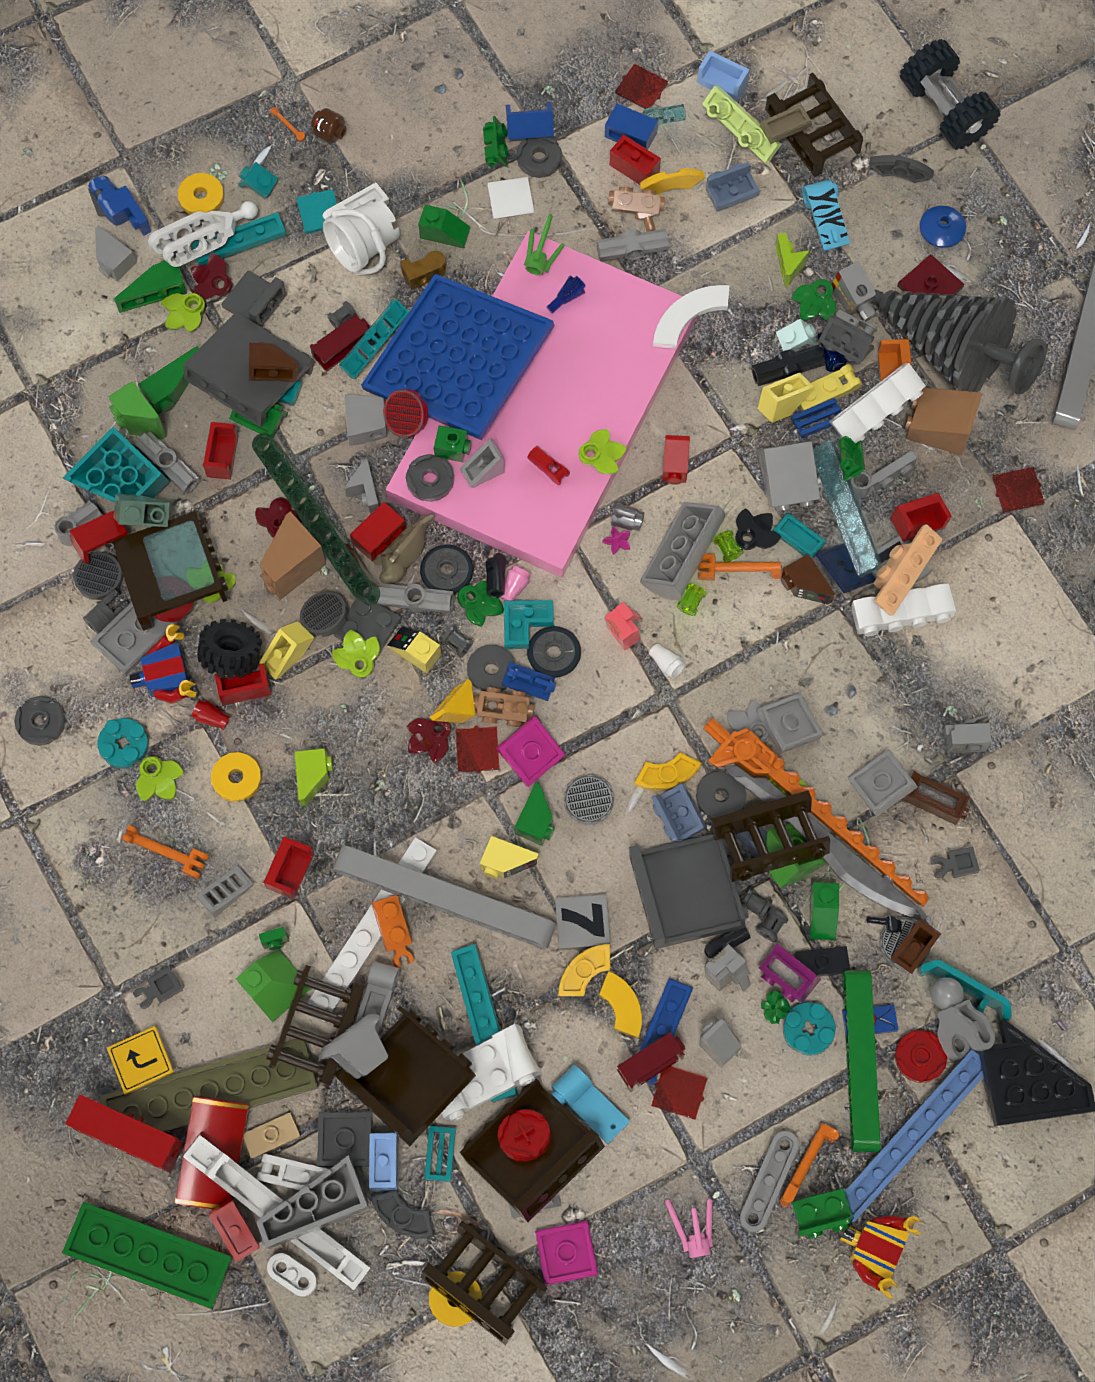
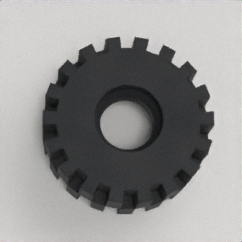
M220 619V623H217L216 620L212 621L211 626L207 624L204 626V630L200 632L197 652L198 662H201L203 669L208 668L210 674L218 673L217 677L223 678V675H228V679H233L234 675H237L238 678L244 677V673L250 675L252 670H256L259 664L262 646L259 632L254 633V627L250 626L247 628V623L241 622L238 624L234 619H231V622H226V619Z

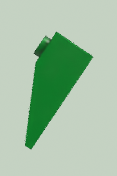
M163 260L151 266L119 293L114 300L119 313L162 301L172 294L178 293L183 295L187 294L179 267H173Z
M198 346L138 383L141 393L158 415L169 411L178 402L189 382L184 379V363L199 349Z

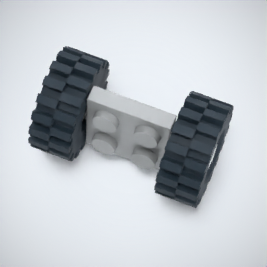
M939 39L938 41H932L930 45L927 43L923 46V49H918L914 56H910L908 58L909 62L904 63V69L900 70L901 75L899 76L913 96L923 97L926 94L936 102L939 112L945 116L943 118L944 121L940 123L941 127L939 129L955 150L959 148L964 149L965 146H971L974 141L977 142L980 140V137L988 134V130H992L993 124L997 123L998 117L1001 116V111L986 92L974 93L970 98L964 95L951 78L954 75L953 71L958 69L960 58L946 40Z

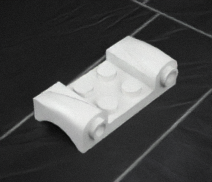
M513 1024L492 1035L493 1038L462 1053L472 1062L473 1065L470 1068L476 1076L441 1113L444 1120L457 1121L463 1118L466 1112L518 1085L525 1086L535 1080L534 1077L542 1074L528 1049L521 1026Z

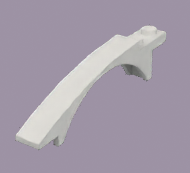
M201 1135L197 1136L182 1156L260 1218L284 1202ZM321 1229L291 1240L292 1243L353 1290H355L370 1269V1267Z

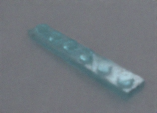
M829 440L813 449L815 466L857 575L864 577L883 566L850 481H843V470L840 467L841 458L835 443Z

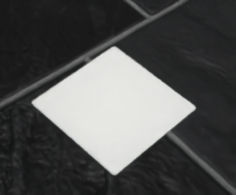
M528 177L487 183L494 219L534 213Z

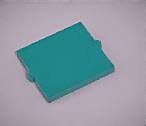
M333 189L318 193L314 191L310 195L296 198L305 234L318 231L323 232V222L325 221L322 217L323 213L337 204Z

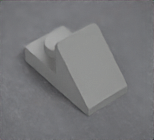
M366 460L361 463L344 489L346 497L361 495L363 506L369 507L370 514H372L379 506L369 463Z

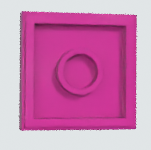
M532 716L496 747L526 787L532 785L566 755L536 716Z
M588 1221L535 1231L545 1286L598 1275Z

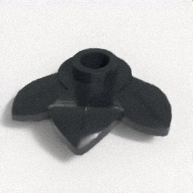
M744 509L737 516L736 525L738 531L735 541L741 549L751 550L755 547L767 549L776 545L781 539L778 533L771 531L773 525L772 513L759 514L753 517L749 510ZM748 536L751 538V541L746 542L743 540V537Z

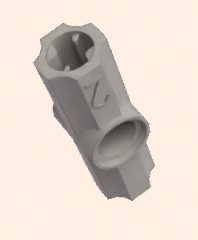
M633 229L623 232L619 237L597 240V252L600 261L624 257L627 260L633 261L642 258L647 253L669 250L668 235L665 229L642 233L639 230Z
M144 433L138 438L135 444L136 448L184 494L191 493L197 487V484L200 482L199 477L176 456L172 449L167 448L153 433ZM172 460L171 464L163 465L165 461Z
M381 583L378 590V604L381 606L406 608L415 613L431 611L451 614L454 605V592L423 588L418 584L403 586ZM415 595H420V596H421V598H420L418 601H416V602H412V601H411V598H412L413 596H415Z

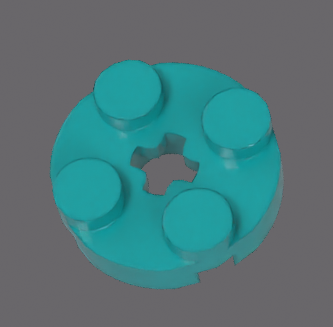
M120 718L109 720L105 724V727L98 736L97 747L101 757L110 766L126 769L132 767L133 764L139 760L141 761L146 756L149 748V739L144 728L132 719ZM122 738H126L130 742L129 745L119 749L120 747L117 742Z
M806 1002L793 1007L787 1014L783 1025V1036L788 1046L806 1056H815L827 1050L834 1040L836 1032L833 1016L819 1003ZM810 1022L811 1025H815L816 1029L813 1031V1036H810L808 1032L803 1033L802 1029L806 1026L805 1023Z

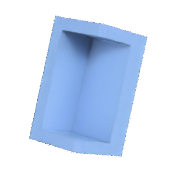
M709 50L699 66L697 83L711 90L715 85H719L737 102L748 85L750 69Z
M370 1133L369 1189L371 1191H398V1136L396 1133Z

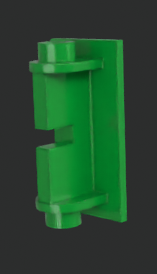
M493 116V122H487L483 127L485 145L492 143V145L484 147L485 161L491 167L496 166L498 162H502L507 167V157L509 156V150L505 141L507 129L504 123H501Z
M843 436L839 440L838 445L842 450L840 467L843 470V481L846 482L852 477L859 476L865 470L862 441L860 440L855 444L851 438Z

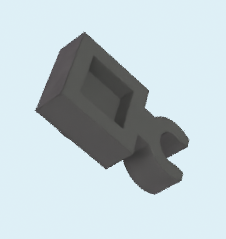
M973 846L949 851L947 853L948 859L936 857L931 861V865L940 864L943 867V871H938L934 874L935 878H942L951 871L953 878L976 874L980 871Z
M167 967L147 979L150 985L148 988H138L133 992V995L135 997H139L142 994L146 995V1000L139 1004L142 1009H146L152 1004L153 999L157 998L161 1004L183 991L172 969Z

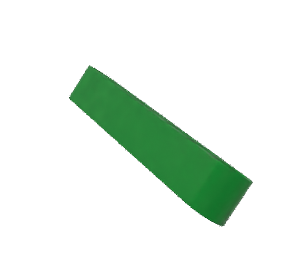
M870 970L843 971L844 1011L847 1010V1017H845L847 1020L846 1027H848L846 1056L852 1152H880L872 976Z

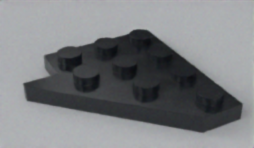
M1006 1020L998 1022L1002 1043L993 1044L990 1049L979 1051L994 1127L1095 1112V1099L1090 1083Z

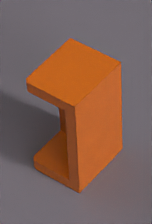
M909 339L880 341L877 351L880 381L904 363H910L912 366Z

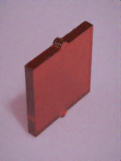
M634 64L627 75L622 77V82L616 89L615 94L650 111L657 99H661V93L667 86L668 81Z
M1034 467L992 476L997 491L995 496L999 498L1003 513L1039 506L1045 503L1040 489L1042 484L1038 482Z
M474 726V728L456 729L458 773L476 771L480 774L481 771L499 770V756L496 749L498 747L497 727L479 728Z
M669 1067L661 1072L659 1082L655 1083L656 1092L651 1106L696 1120L700 1103L704 1101L703 1092L708 1078Z

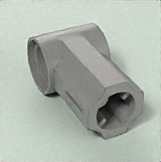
M87 502L70 516H62L55 522V531L63 545L72 546L70 532L63 533L64 530L76 528L102 516L93 502Z

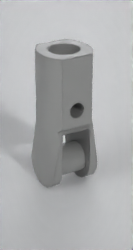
M839 309L836 314L837 317L857 328L858 326L864 328L863 331L870 335L877 331V327L872 323L859 319L842 309Z

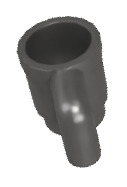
M617 503L614 508L611 526L631 531H640L645 512Z

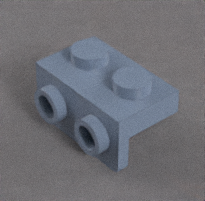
M749 162L735 164L730 169L714 172L707 178L706 191L717 212L759 196L760 190L750 173L751 165Z
M681 783L661 796L654 795L652 797L654 812L659 818H662L665 824V834L670 840L674 842L688 840L707 829L685 784Z

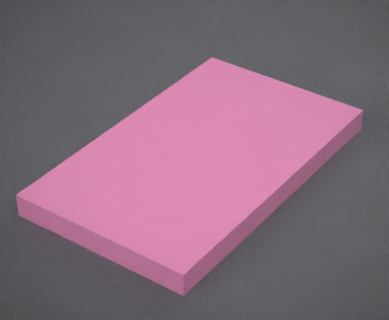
M528 230L492 296L553 320L554 328L483 439L480 440L468 435V440H471V449L469 455L465 454L464 461L447 460L452 466L454 473L453 488L447 496L433 502L421 501L411 494L406 483V472L411 462L419 456L434 455V443L438 426L449 427L431 418H428L424 429L415 435L386 488L387 499L421 515L434 514V521L563 578L617 474H602L593 465L589 466L582 463L578 455L580 447L584 443L589 442L591 434L594 432L608 429L610 433L609 441L618 442L627 448L623 457L616 461L619 470L698 315L687 323L678 339L676 349L653 347L654 334L660 319L668 308L683 296L564 246L554 260L548 273L543 272L540 276L531 274L525 269L526 266L524 265L530 235ZM534 233L532 253L537 250L541 238L536 233ZM546 238L542 252L547 255L546 259L548 261L560 244ZM488 439H493L504 458V473L475 488H471L460 467ZM535 446H539L569 470L570 475L568 477L565 476L561 480L562 483L560 485L555 484L543 471L528 460L527 456ZM588 452L586 454L588 457L595 456V454L592 452ZM553 467L551 471L555 473L557 469ZM428 473L423 477V480L433 482L437 477L433 473Z

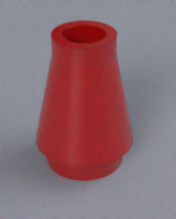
M199 699L191 714V717L196 719L195 722L222 730L225 729L230 720V716L224 714L208 700L203 701Z

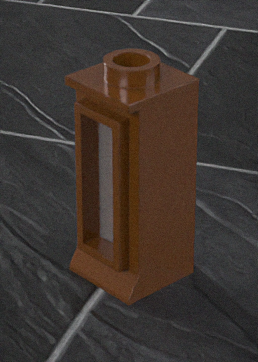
M916 771L913 772L911 778L918 788L901 800L954 825L958 823L960 818L965 820L971 806L967 805L970 796L958 793L920 775Z

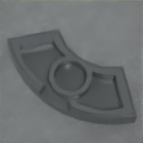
M880 155L870 157L869 165L881 176L903 177L913 183L931 179L934 174V170L927 165L907 157Z
M397 1190L370 1196L377 1214L392 1230L411 1238L426 1239L435 1237L429 1210H416L408 1207L400 1199Z

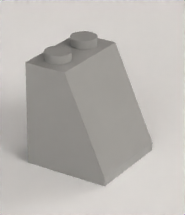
M812 441L756 449L769 507H776V511L791 509L790 504L799 503L800 507L814 505V500L820 499Z

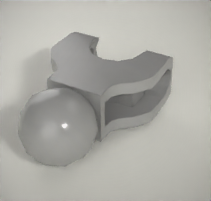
M952 977L937 980L932 985L931 998L935 1005L942 1009V1011L937 1012L940 1023L938 1039L947 1057L952 1060L962 1059L969 1053L970 1046L976 1051L990 1049L995 1042V1036L987 1017L972 1006L970 999L963 1001L964 990L957 980ZM979 1033L982 1034L983 1041L980 1039ZM954 1041L958 1046V1051L954 1047Z

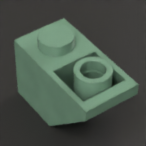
M116 494L114 519L118 524L168 527L170 503L142 495Z

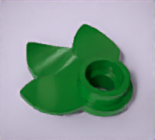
M819 279L814 281L812 285H802L795 290L792 299L801 303L799 310L801 320L807 321L820 314L823 320L828 322L830 316L835 315L836 302L832 298L833 286L829 281ZM819 287H824L826 289V292L824 294H819L817 292V289Z
M480 581L475 586H464L458 592V603L465 609L467 619L474 625L482 627L485 622V616H498L504 612L501 601L486 594V581ZM471 594L474 600H469L466 595Z

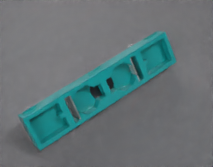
M393 299L358 343L340 362V369L351 379L356 378L409 313L397 299Z

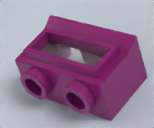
M779 944L775 945L772 952L759 967L764 972L761 978L771 986H774L775 983L783 988L781 994L792 1003L795 999L803 1003L821 981L820 977Z

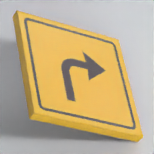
M156 1026L107 1047L125 1095L174 1073Z

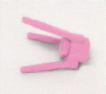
M666 1199V1206L682 1241L684 1252L689 1251L690 1258L710 1255V1247H713L711 1238L712 1199L707 1200L706 1237L704 1233H700L696 1208L693 1207L691 1209L695 1235H690L689 1241L670 1200Z

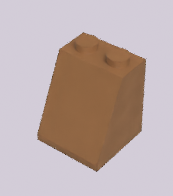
M923 388V394L913 401L911 409H915L914 416H908L905 429L909 430L906 439L962 456L970 436L982 393Z
M291 512L286 514L259 564L262 571L260 577L265 582L263 584L265 589L272 596L276 594L281 600L326 565L321 545Z

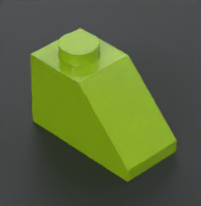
M325 748L295 751L298 800L301 807L309 804L329 780V771H333L332 757L327 756Z

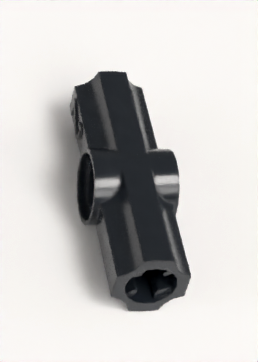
M816 345L796 352L794 350H785L777 354L774 359L752 365L751 370L755 384L761 386L785 379L797 373L802 374L803 372L825 366L826 361L822 348Z

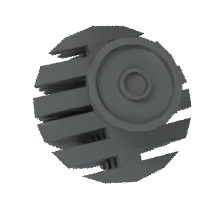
M875 289L876 297L872 303L879 305V311L884 316H889V322L895 327L898 326L899 332L903 336H907L909 342L957 390L980 391L986 378L989 380L1001 363L1011 367L1008 378L1009 388L1015 394L1026 392L1039 375L1047 353V345L1043 340H1030L1018 354L1008 349L1016 325L1013 323L1017 316L1016 307H1013L1015 303L1012 299L967 295L955 296L953 294L940 295L939 293L926 294L924 292L912 294L910 291H903L899 294L895 290H889L884 294L882 291Z

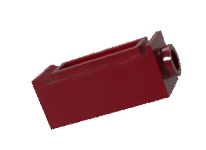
M354 313L352 319L350 318L317 341V344L310 345L312 357L325 372H328L342 362L370 328V325L364 318L360 319Z
M670 1032L619 1064L617 1072L629 1091L632 1092L636 1084L638 1087L677 1063L679 1061L678 1057L681 1060L684 1059L685 1054L683 1051L686 1048L678 1036L674 1038Z

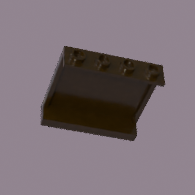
M399 1006L397 1009L403 1016L380 1039L388 1058L370 1073L358 1079H354L342 1067L334 1076L407 1145L411 1146L476 1075L470 1068L473 1065L466 1056L462 1053L457 1056L454 1053L455 1048L445 1038L442 1041L436 1038L439 1034L429 1024H426L425 1027L420 1024L422 1019L413 1010L410 1009L407 1012Z
M535 1079L530 1084H527L512 1102L507 1103L493 1120L487 1122L483 1130L475 1138L469 1140L459 1153L481 1178L522 1218L529 1222L605 1146L596 1132L592 1129H587L542 1087L538 1079ZM521 1109L534 1110L542 1114L551 1130V1141L546 1152L537 1159L527 1162L516 1161L507 1157L501 1150L498 1140V1129L503 1119Z

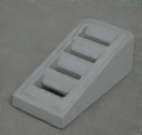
M237 865L197 895V898L212 916L216 918L254 884ZM237 876L244 885L239 887L232 878ZM227 882L235 889L233 893L225 886ZM221 889L227 897L223 899L216 891ZM212 895L219 902L216 905L209 899Z

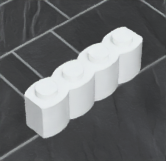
M904 363L829 422L841 438L848 436L856 444L860 440L865 439L864 434L868 430L872 429L875 431L885 423L883 419L889 414L894 416L904 409L903 404L907 400L914 401L923 394L922 389L926 385L910 363Z
M949 584L911 589L894 615H888L874 602L876 597L857 599L851 605L857 634H864L867 637L878 634L880 630L897 632L902 630L903 626L923 627L929 621H936L938 624L946 623L954 617L956 612Z

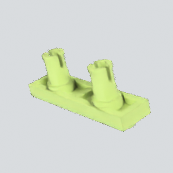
M715 85L703 101L702 105L707 108V114L720 120L738 137L739 144L742 147L750 148L764 163L769 162L782 145L779 141L770 144L760 127V123L719 85Z

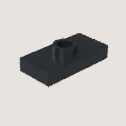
M847 946L795 952V958L818 977L843 974V971L850 970Z

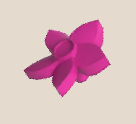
M612 527V537L602 540L603 543L612 545L611 551L613 555L618 552L619 548L630 550L627 541L630 531L619 533L616 528Z

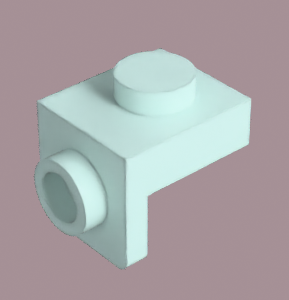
M801 319L776 332L783 351H795L806 344L811 346L817 345L815 340L817 334L812 324H807Z

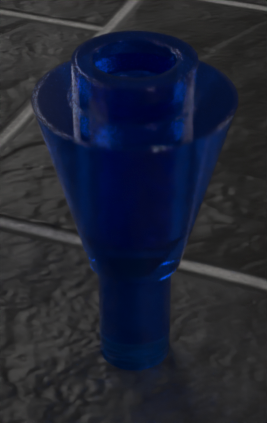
M570 275L558 292L557 297L546 308L553 314L561 305L585 294L584 288L586 285L578 276L573 278Z
M822 332L817 335L818 340H819V338H820ZM820 342L824 352L827 371L836 372L846 365L848 360L845 359L843 354L826 349L823 343Z

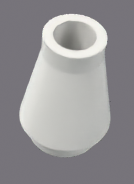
M659 643L655 644L649 651V655L654 659L666 677L676 678L685 667V664L682 662L683 659L665 649Z

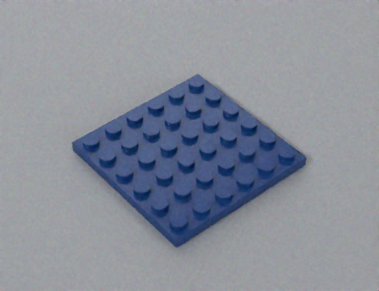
M434 274L361 386L363 390L387 399L396 390L411 389L417 391L421 395L422 400L427 404L428 418L452 428L466 430L468 435L482 440L555 325L551 319Z

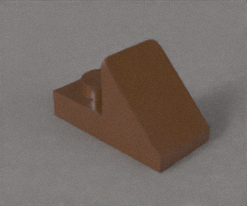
M920 918L891 959L912 974L941 933Z

